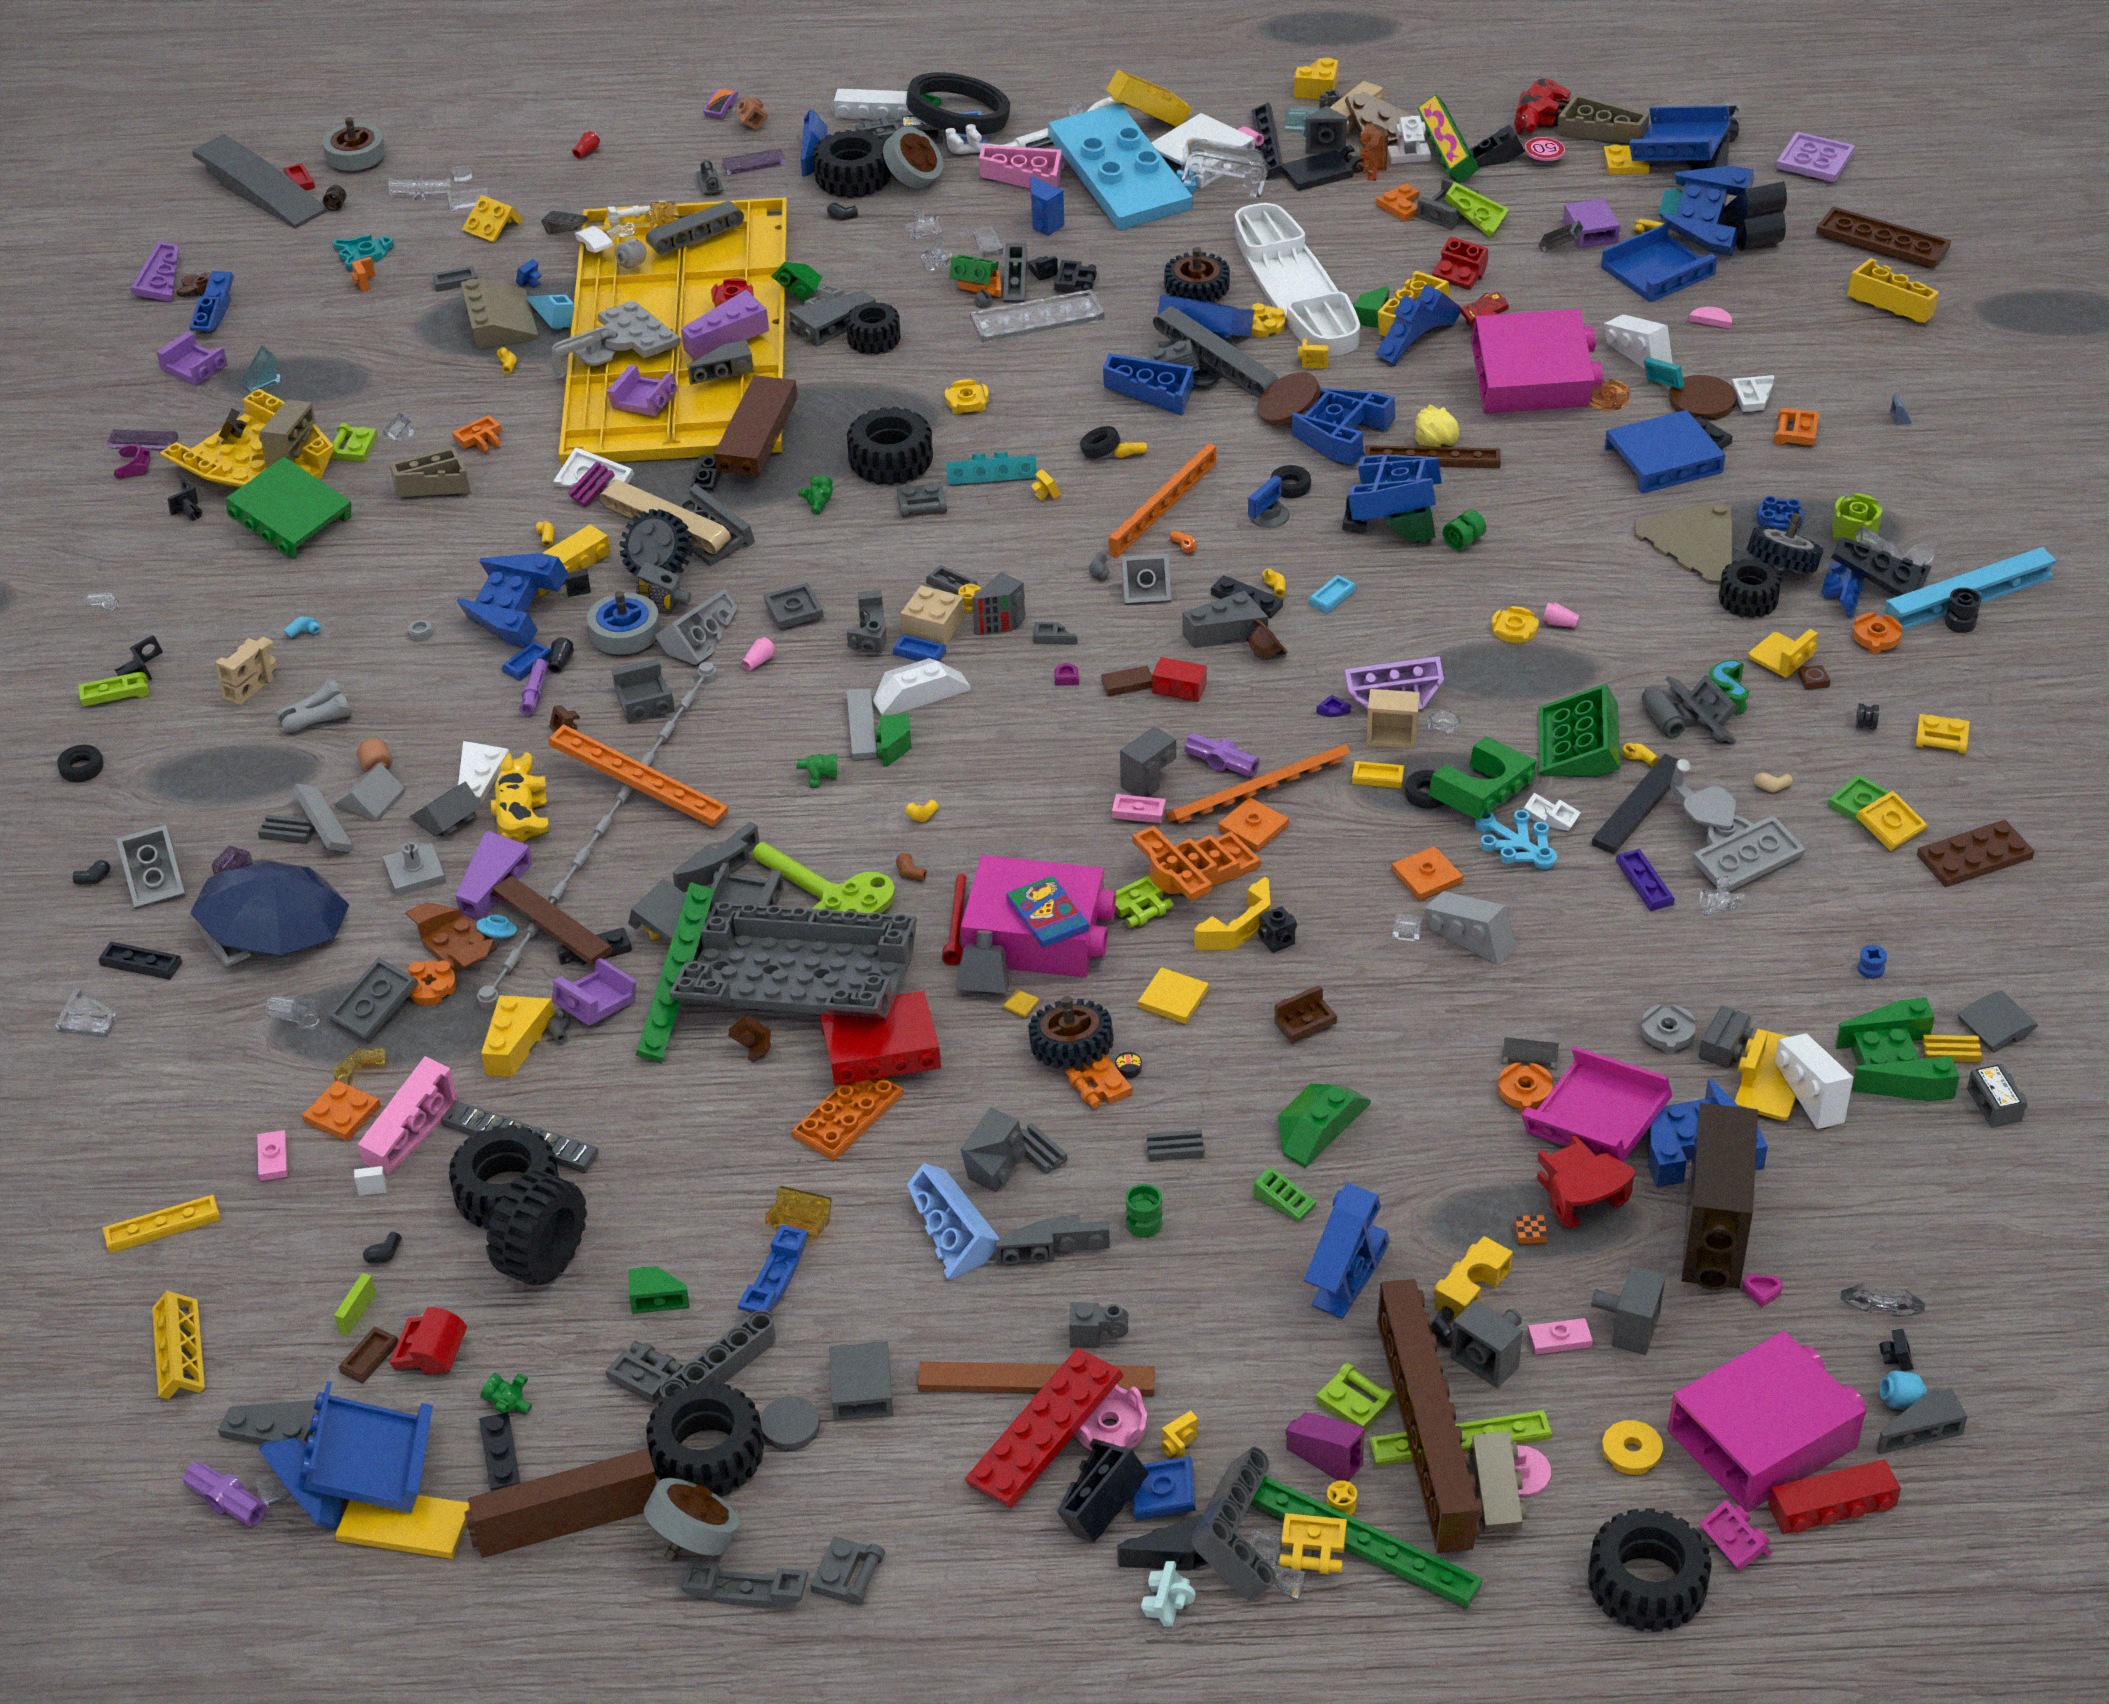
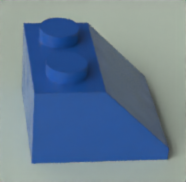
M1030 177L1032 226L1034 230L1049 236L1064 226V191L1038 178Z

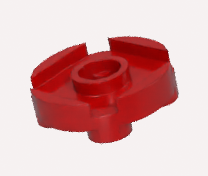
M725 279L723 284L719 286L715 284L712 287V302L716 308L744 290H747L754 297L753 286L751 284L747 285V281L744 279Z

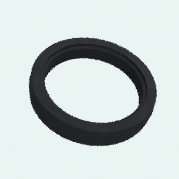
M945 72L926 73L913 78L907 90L906 105L909 111L921 121L945 131L948 128H954L956 133L966 135V126L973 124L980 135L992 134L1002 130L1009 118L1010 101L1007 96L991 84L973 77ZM931 92L960 94L985 103L995 112L986 115L955 113L931 104L921 95Z

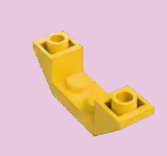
M1263 877L1247 889L1248 910L1239 918L1232 920L1228 926L1213 916L1198 924L1194 929V948L1197 950H1235L1258 932L1260 915L1270 911L1269 879Z

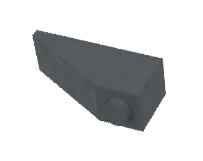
M1006 243L1004 302H1025L1028 268L1027 243Z
M1952 1388L1943 1391L1936 1390L1923 1395L1880 1432L1877 1445L1878 1454L1963 1435L1967 1415Z

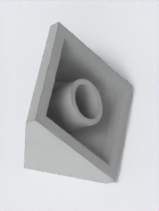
M1168 554L1121 557L1124 604L1171 601Z
M378 763L365 772L335 803L336 808L377 822L405 792V788L381 763Z

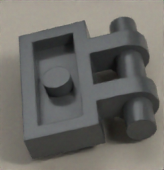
M884 117L880 118L879 121H863L862 124H856L855 128L863 132L869 131L874 135L877 134L884 141H887L899 129V126L894 118L887 119Z
M634 1341L630 1346V1351L634 1355L623 1351L607 1368L606 1376L617 1384L654 1402L661 1395V1385L670 1378L668 1373L675 1374L683 1365L677 1363L676 1359L668 1354L662 1355L656 1352L655 1348L647 1343L641 1344ZM650 1361V1362H652V1363H654V1364H656V1365H655V1366H652V1365L648 1364L647 1362Z

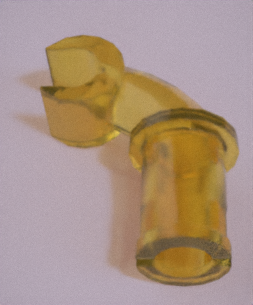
M357 1047V1050L346 1056L341 1064L335 1066L333 1070L334 1080H339L341 1076L346 1075L348 1085H350L353 1081V1068L357 1066L361 1068V1066L386 1065L385 1048L361 1049V1047Z

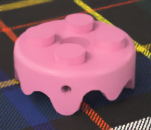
M1116 1385L1075 1433L1079 1442L1091 1451L1092 1448L1089 1445L1093 1438L1129 1449L1134 1448L1142 1440L1147 1429V1411L1143 1405L1140 1391L1136 1387L1126 1390ZM1106 1419H1114L1117 1421V1424L1107 1426L1102 1422Z

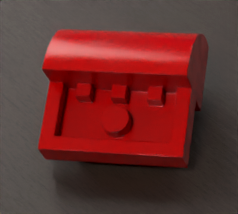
M1450 236L1441 251L1442 257L1432 275L1449 281V284L1471 290L1476 280L1482 279L1488 263V248Z
M427 1307L423 1316L407 1319L389 1362L394 1370L419 1367L425 1375L450 1372L467 1330V1325L460 1317L448 1310Z

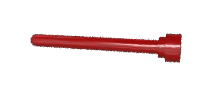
M963 873L958 874L956 877L949 943L942 950V960L950 966L960 964L963 955L962 947L959 944L967 879Z

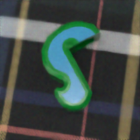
M1726 660L1714 665L1709 671V677L1737 704L1738 709L1733 714H1741L1747 709L1746 699L1749 696V690L1739 683L1742 679L1744 663L1737 660Z

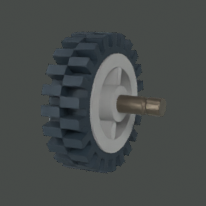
M1792 513L1787 531H1780L1777 528L1755 527L1747 546L1749 554H1753L1752 556L1763 562H1768V564L1774 566V569L1783 571L1784 568H1787V570L1797 573L1816 572L1824 550L1820 545L1815 544L1814 541L1806 540L1803 536H1797L1798 523L1802 517L1797 513Z

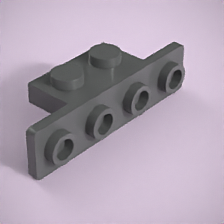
M1705 675L1691 692L1681 681L1671 676L1665 679L1671 685L1670 691L1685 700L1683 704L1690 711L1696 712L1699 715L1697 719L1706 727L1710 726L1713 729L1712 735L1720 742L1726 740L1732 744L1736 741L1723 725L1738 709V706L1711 677Z

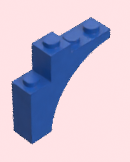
M1425 284L1417 300L1404 295L1393 313L1397 317L1375 355L1396 365L1406 349L1425 331L1439 325L1453 327L1461 313V307L1443 292Z

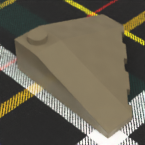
M1705 504L1635 519V537L1640 541H1644L1645 538L1654 543L1653 549L1665 557L1672 554L1678 558L1677 564L1687 571L1697 570L1703 574L1701 580L1707 584H1720L1723 569H1725L1726 565L1732 564L1731 505Z

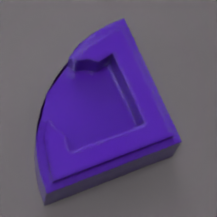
M1331 695L1317 706L1316 713L1327 717L1343 716L1351 712V705Z

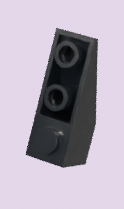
M1510 125L1501 128L1498 132L1470 149L1478 167L1508 163L1525 152Z
M1202 1514L1192 1518H1184L1176 1524L1165 1528H1157L1151 1533L1138 1538L1127 1539L1117 1545V1563L1119 1567L1164 1569L1166 1561H1175V1570L1189 1571L1208 1564L1197 1553L1191 1542L1192 1533Z

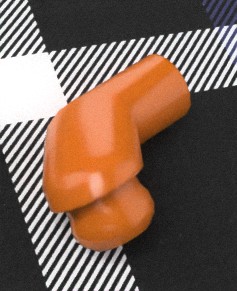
M1173 530L1170 534V541L1179 543L1185 553L1195 551L1197 545L1192 535Z

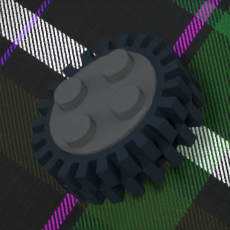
M649 509V513L645 511L640 512L641 518L634 516L632 520L635 523L633 525L628 523L625 526L630 530L628 533L622 532L621 536L626 538V540L620 541L619 545L624 548V550L620 551V556L625 558L622 562L625 566H628L626 569L637 576L646 561L672 573H682L684 571L681 567L682 564L688 566L690 562L686 560V556H692L693 551L688 549L693 547V541L689 540L692 537V533L687 530L689 528L687 524L683 523V520L662 509L657 511Z

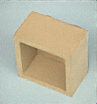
M920 585L900 613L902 634L946 645L964 620L963 596Z
M1370 689L1366 745L1416 749L1420 692Z

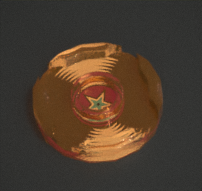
M1603 379L1601 388L1592 389L1589 404L1594 408L1606 411L1621 409L1629 402V388L1621 381L1615 379L1604 381Z

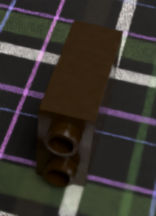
M1700 1103L1688 1179L1681 1282L1697 1283L1708 1290H1720L1725 1287L1740 1289L1753 1215L1758 1109Z

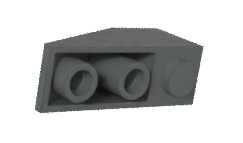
M747 340L724 344L687 365L690 385L754 372L752 353Z

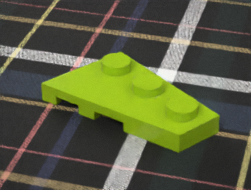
M1456 182L1453 183L1444 198L1446 202L1456 208L1458 212L1490 238L1493 237L1509 211L1508 208Z

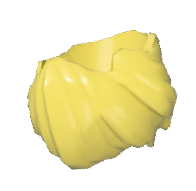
M1429 404L1427 408H1424L1417 414L1414 438L1421 447L1452 446L1458 442V422L1446 411V408L1438 409Z

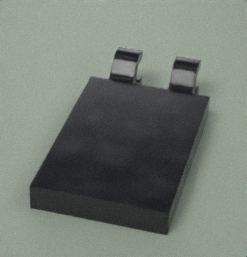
M1347 145L1339 153L1337 150L1284 163V172L1282 173L1297 191L1353 177L1354 172L1360 173L1363 171L1360 164L1357 165L1363 162V158L1360 155L1354 157L1348 155L1351 152H1355V149L1351 145Z

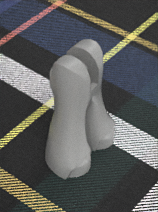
M335 679L325 681L317 692L306 699L279 709L276 712V716L286 733H296L318 722L350 717L351 711L345 696L340 692Z

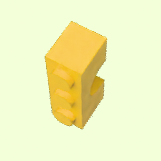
M1483 1236L1477 1244H1472L1469 1247L1466 1256L1461 1262L1457 1261L1453 1265L1450 1274L1445 1280L1441 1279L1438 1281L1433 1292L1435 1295L1434 1308L1440 1311L1443 1306H1447L1454 1311L1453 1319H1456L1474 1300L1480 1303L1481 1287L1474 1284V1282H1484L1496 1288L1511 1271L1513 1251Z

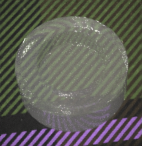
M466 165L456 166L451 171L452 179L455 182H466L472 178L471 168Z

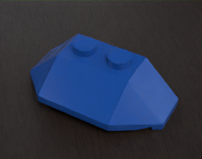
M810 109L807 115L804 116L801 150L802 177L814 172L813 150L821 139H825L829 135L826 124L814 109Z
M291 1438L262 1442L259 1445L260 1452L296 1501L307 1511L315 1525L336 1530L340 1524L342 1498L303 1489L305 1476H301L300 1472L304 1458H309L310 1454L305 1453L307 1441Z

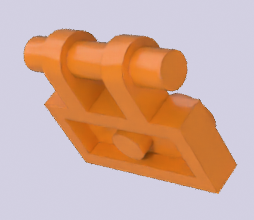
M1102 1054V1059L1099 1061L1093 1058V1064L1089 1066L1085 1062L1082 1063L1083 1072L1077 1071L1074 1066H1070V1069L1065 1071L1071 1086L1080 1091L1081 1099L1086 1104H1090L1093 1109L1100 1107V1099H1104L1110 1105L1132 1095L1131 1085L1107 1055Z

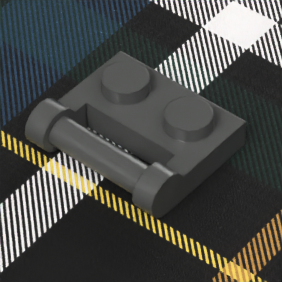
M942 483L909 485L897 488L902 517L909 516L910 513L940 510V512H947Z
M834 1536L811 1583V1592L854 1605H861L866 1597L865 1589L877 1563L882 1562L885 1550L876 1544L867 1546ZM859 1559L865 1560L854 1586L847 1587Z

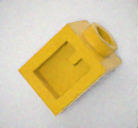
M1303 338L1302 346H1298V359H1302V368H1328V345H1307V339Z
M1191 1410L1162 1428L1161 1447L1169 1458L1185 1457V1445L1190 1444L1198 1436V1418Z

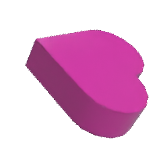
M1755 1273L1749 1274L1744 1279L1743 1290L1758 1305L1764 1307L1781 1294L1782 1281L1773 1275L1763 1277Z

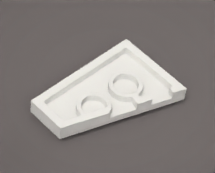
M463 741L458 785L466 781L480 804H482L500 773V764L506 754L509 753V749Z

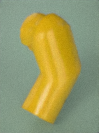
M1639 219L1635 222L1634 231L1642 234L1645 232V229L1651 230L1664 223Z
M1145 442L1120 443L1113 452L1116 457L1125 458L1132 454L1146 453L1147 444Z

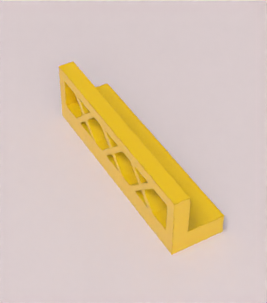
M166 1291L152 1307L158 1397L169 1400L179 1387L201 1393L205 1388L198 1300ZM178 1305L188 1307L189 1315L186 1316ZM180 1325H183L190 1332L191 1336L189 1338L180 1330ZM182 1347H185L192 1355L191 1360L182 1352ZM186 1369L194 1377V1380L184 1378L183 1370Z

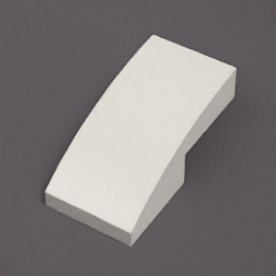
M595 226L575 233L577 241L586 244L587 251L596 253L614 246L611 239Z
M1536 793L1531 796L1523 810L1529 813V819L1535 822H1545L1549 827L1567 831L1571 829L1581 813L1561 800L1554 805Z

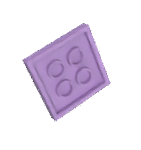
M1796 132L1777 160L1776 168L1782 169L1785 172L1802 174L1805 177L1819 178L1826 182H1835L1853 155L1855 145Z

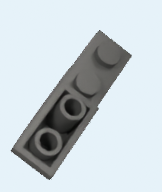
M748 822L716 849L707 845L699 852H696L693 857L673 872L674 886L680 891L686 892L690 882L701 886L712 884L714 874L720 870L722 863H728L731 874L741 869L750 862L749 852L759 843L758 826Z
M1077 1214L1050 1218L1024 1226L996 1241L997 1265L1054 1261V1252L1110 1248L1109 1222L1080 1223V1217Z

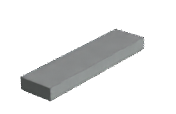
M871 688L847 690L852 760L877 758Z
M296 783L292 791L327 849L350 852L353 845L318 787Z

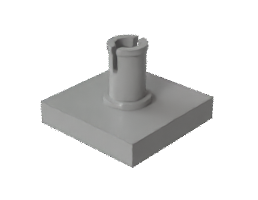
M409 842L410 849H408L407 843H404L401 847V852L383 856L384 865L396 896L446 882L432 843L418 847L417 843Z

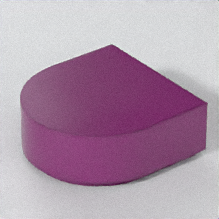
M1064 663L1055 668V686L1079 685V673L1075 665Z

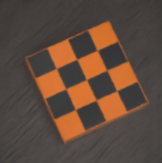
M1544 1215L1515 1216L1518 1244L1547 1243Z

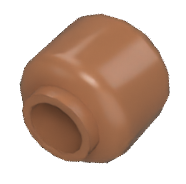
M368 738L357 749L356 755L364 772H367L378 763H381L387 770L392 764V755L385 741L381 739Z

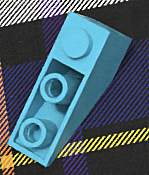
M567 295L527 296L529 303L551 328L562 329L563 327H571L574 303Z

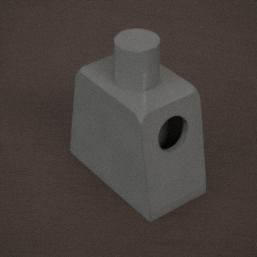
M978 930L976 943H967L965 946L956 982V990L1006 993L1008 990L1009 978L1005 948L1002 945H992V931Z

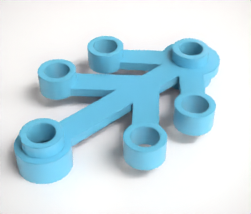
M1517 810L1514 813V823L1517 825L1518 834L1497 822L1492 812L1480 820L1475 819L1477 831L1481 833L1494 831L1507 839L1496 840V837L1493 835H1484L1481 838V848L1484 851L1501 850L1500 860L1503 863L1533 862L1535 867L1542 870L1550 869L1556 863L1557 853L1548 847L1549 825L1547 823L1537 822L1534 824L1533 835L1537 837L1538 846L1529 842L1527 826L1529 823V813L1527 811ZM1515 849H1523L1526 852L1516 853Z

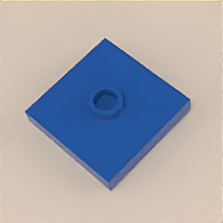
M1191 1456L1143 1464L1149 1475L1133 1494L1134 1516L1136 1520L1196 1511L1194 1470Z

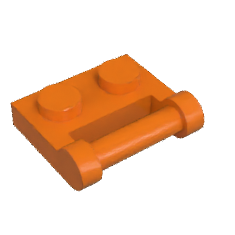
M1790 408L1780 409L1777 416L1779 423L1778 429L1774 434V442L1778 445L1789 442L1814 446L1819 412ZM1795 420L1793 431H1786L1788 422Z

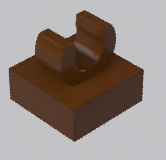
M562 705L553 706L549 727L556 732L564 724L577 730L578 727L573 720L580 719V716L574 710L567 711Z

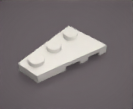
M575 447L553 483L555 487L572 488L596 461L601 466L607 467L608 470H612L615 474L603 490L616 479L628 484L634 472L631 468ZM603 474L595 484H597L604 477L605 474Z

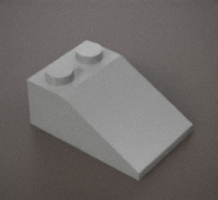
M167 825L116 838L135 909L185 895L176 851Z

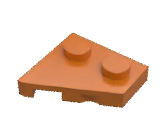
M999 267L998 270L991 272L990 284L988 285L958 280L960 289L973 292L986 290L991 296L1002 297Z

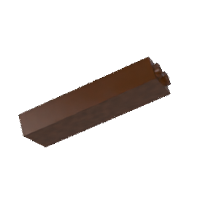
M753 376L714 452L716 472L760 476L797 401L796 380Z
M647 1448L469 1497L470 1510L464 1513L473 1548L479 1547L482 1558L643 1514L644 1507L657 1484L655 1471Z

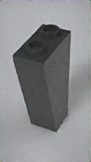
M861 290L795 308L789 311V325L794 332L817 347L847 332L846 315L850 309L863 303L876 302V299Z

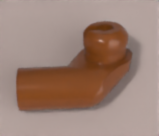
M901 853L897 856L896 866L901 876L925 881L927 869L914 867L912 856L908 853Z

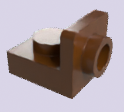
M747 1015L729 1028L728 1036L749 1048L748 1060L754 1062L759 1057L768 1053L771 1047V1030Z

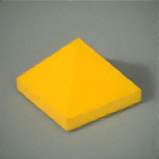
M1017 989L1005 1002L1003 1008L1026 1018L1039 1003L1040 999Z

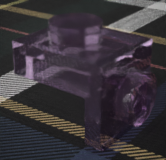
M228 845L211 864L214 875L224 870L251 863L252 858L249 851Z

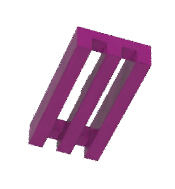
M596 461L570 489L568 495L579 504L587 507L613 479L615 474L612 470H608L607 467L601 466ZM605 474L604 477L597 484H595L601 478V476ZM589 490H591V491L582 499V497H583Z

